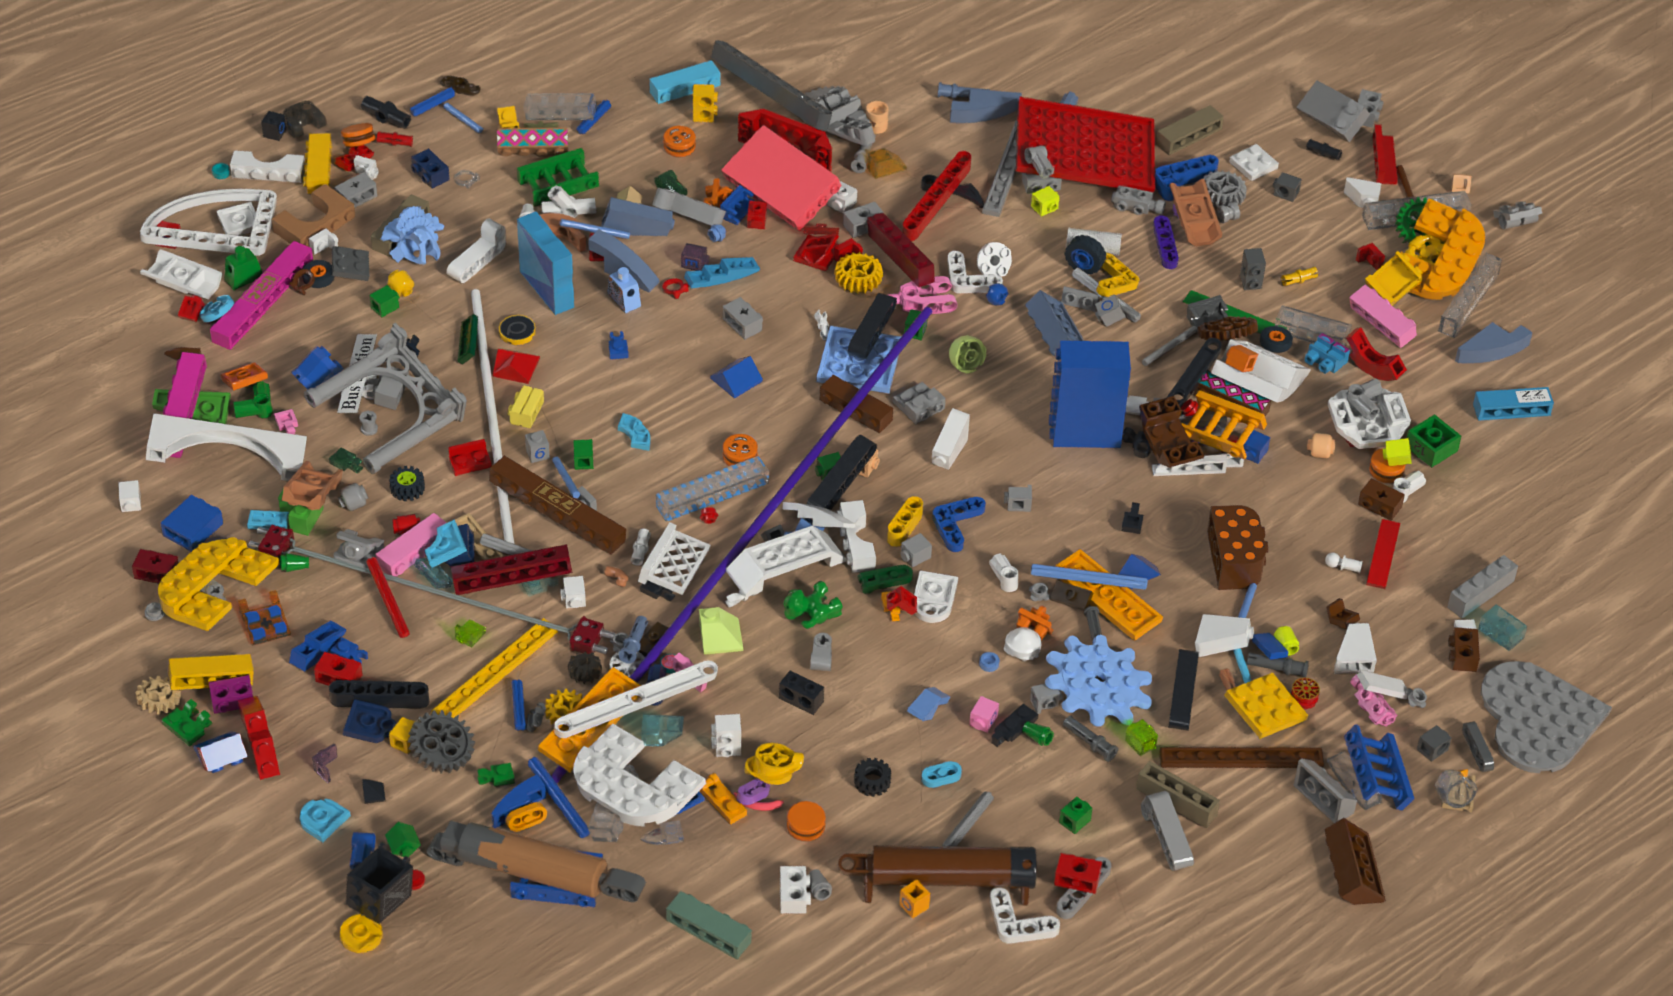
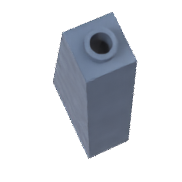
M610 197L601 227L630 232V235L667 236L669 230H673L675 219H672L673 211Z

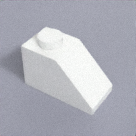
M1346 178L1344 193L1358 207L1376 210L1381 183Z

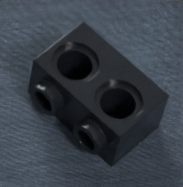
M790 670L779 683V699L814 715L824 703V686Z

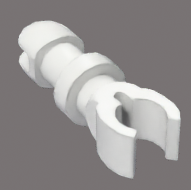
M818 309L814 317L818 322V329L821 330V338L827 340L829 333V324L826 321L827 313L824 312L821 315Z
M739 590V593L727 596L728 600L725 602L728 607H732L741 600H748L750 596L745 597Z

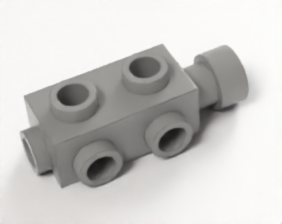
M1118 186L1117 191L1113 192L1111 202H1114V207L1119 211H1134L1137 215L1148 214L1149 210L1163 215L1166 204L1164 200H1152V192Z

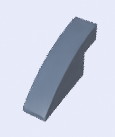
M971 89L969 102L952 101L950 123H976L1006 116L1018 110L1019 96L1022 97V93Z
M598 229L589 238V250L604 256L605 273L610 275L617 272L619 268L626 267L630 275L637 281L639 288L649 293L659 283L658 277L635 252L615 237Z
M1492 322L1458 348L1455 361L1457 363H1483L1509 357L1530 345L1533 332L1520 325L1514 331L1508 333Z

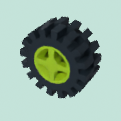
M404 466V469L399 467L398 472L394 470L393 474L390 475V491L394 498L397 497L400 501L402 498L404 501L410 498V501H413V497L418 499L420 498L419 494L423 495V491H425L424 476L418 468L414 470V466H410V469L407 466Z

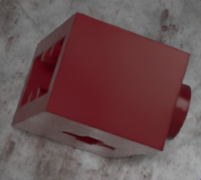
M140 549L132 564L134 579L159 584L162 578L179 563L178 556Z

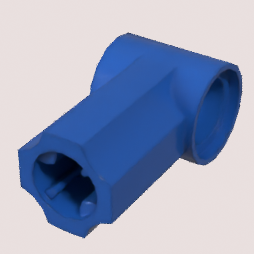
M353 832L350 860L351 870L374 851L375 833Z

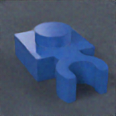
M620 331V336L615 337L613 332H610V341H608L610 359L628 358L627 340H624L623 331Z
M342 637L330 650L331 654L354 659L360 662L361 665L362 660L359 658L368 659V653L365 650H359L357 644Z

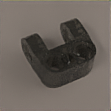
M302 101L287 107L283 111L286 129L295 139L304 135L303 126L312 123L317 129H320L327 125L324 114L311 101Z

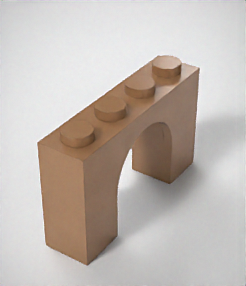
M324 184L312 192L313 206L325 213V217L317 221L305 222L284 210L272 218L273 232L290 244L296 241L310 247V237L324 229L332 233L355 218L354 204Z

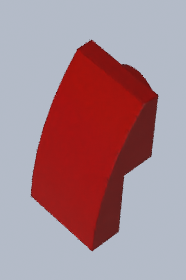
M366 145L351 147L349 154L336 158L335 164L348 172L355 169L354 159L357 155L370 159L374 152Z

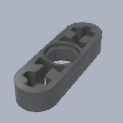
M1475 721L1464 723L1462 727L1463 735L1480 771L1494 770L1493 757Z

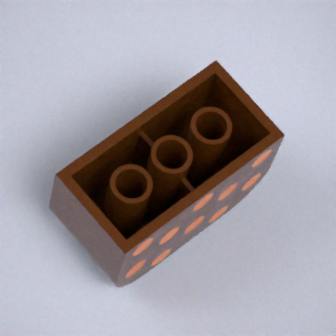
M1243 505L1211 506L1207 536L1218 590L1248 589L1252 583L1258 585L1262 578L1263 567L1266 565V553H1268V542L1264 540L1265 527L1261 526L1259 515L1250 507Z

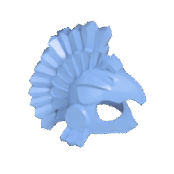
M421 206L407 207L403 209L398 218L393 219L392 222L385 226L381 240L398 242L397 247L389 253L396 262L406 258L417 264L425 265L426 255L433 256L435 261L440 257V248L437 243L438 235L435 232L443 230L444 225L439 223L438 217H432L431 213L425 214L424 209L421 210ZM416 250H420L419 257L413 255Z

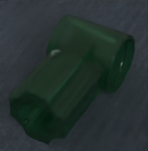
M668 170L654 178L657 188L668 189L685 196L688 194V189L678 181L676 174L672 170Z

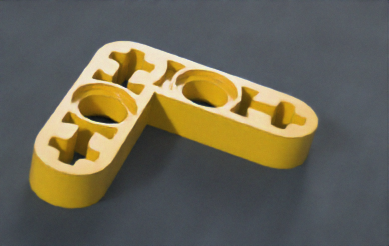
M1106 253V260L1101 267L1112 277L1099 281L1096 292L1103 297H1110L1137 289L1140 278L1114 255Z

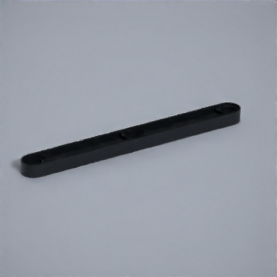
M1216 338L1206 340L1167 396L1181 395L1183 399L1177 400L1180 408L1189 399L1219 356L1222 347L1220 340ZM1216 345L1218 348L1216 350H1212L1208 346ZM1144 432L1141 433L1134 444L1133 451L1138 458H1146L1152 452ZM1145 446L1147 450L1142 452L1137 447Z

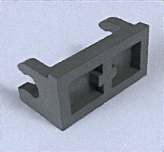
M1221 295L1188 304L1187 319L1192 326H1196L1198 329L1204 322L1228 317L1225 312L1228 310V307Z

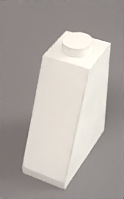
M952 408L933 448L932 464L950 469L968 441L970 414Z
M1203 614L1195 641L1196 651L1199 652V657L1248 647L1249 639H1253L1254 627H1251L1249 618Z
M1369 623L1349 624L1336 658L1334 674L1359 673L1361 670L1374 673L1377 659Z

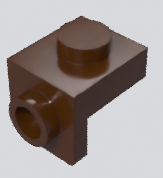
M1338 598L1326 607L1330 624L1347 629L1349 624H1355L1360 620L1359 613L1345 609L1343 599Z

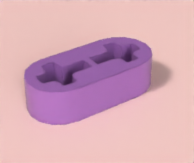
M755 779L739 787L736 799L744 805L754 804L769 795L771 785Z

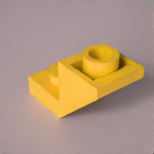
M515 106L497 108L500 128H520L516 118Z

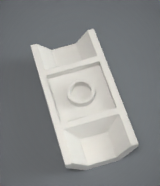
M162 249L158 251L156 262L148 271L143 269L140 271V274L155 279L159 284L185 294L192 293L205 299H209L216 292L222 277V272Z

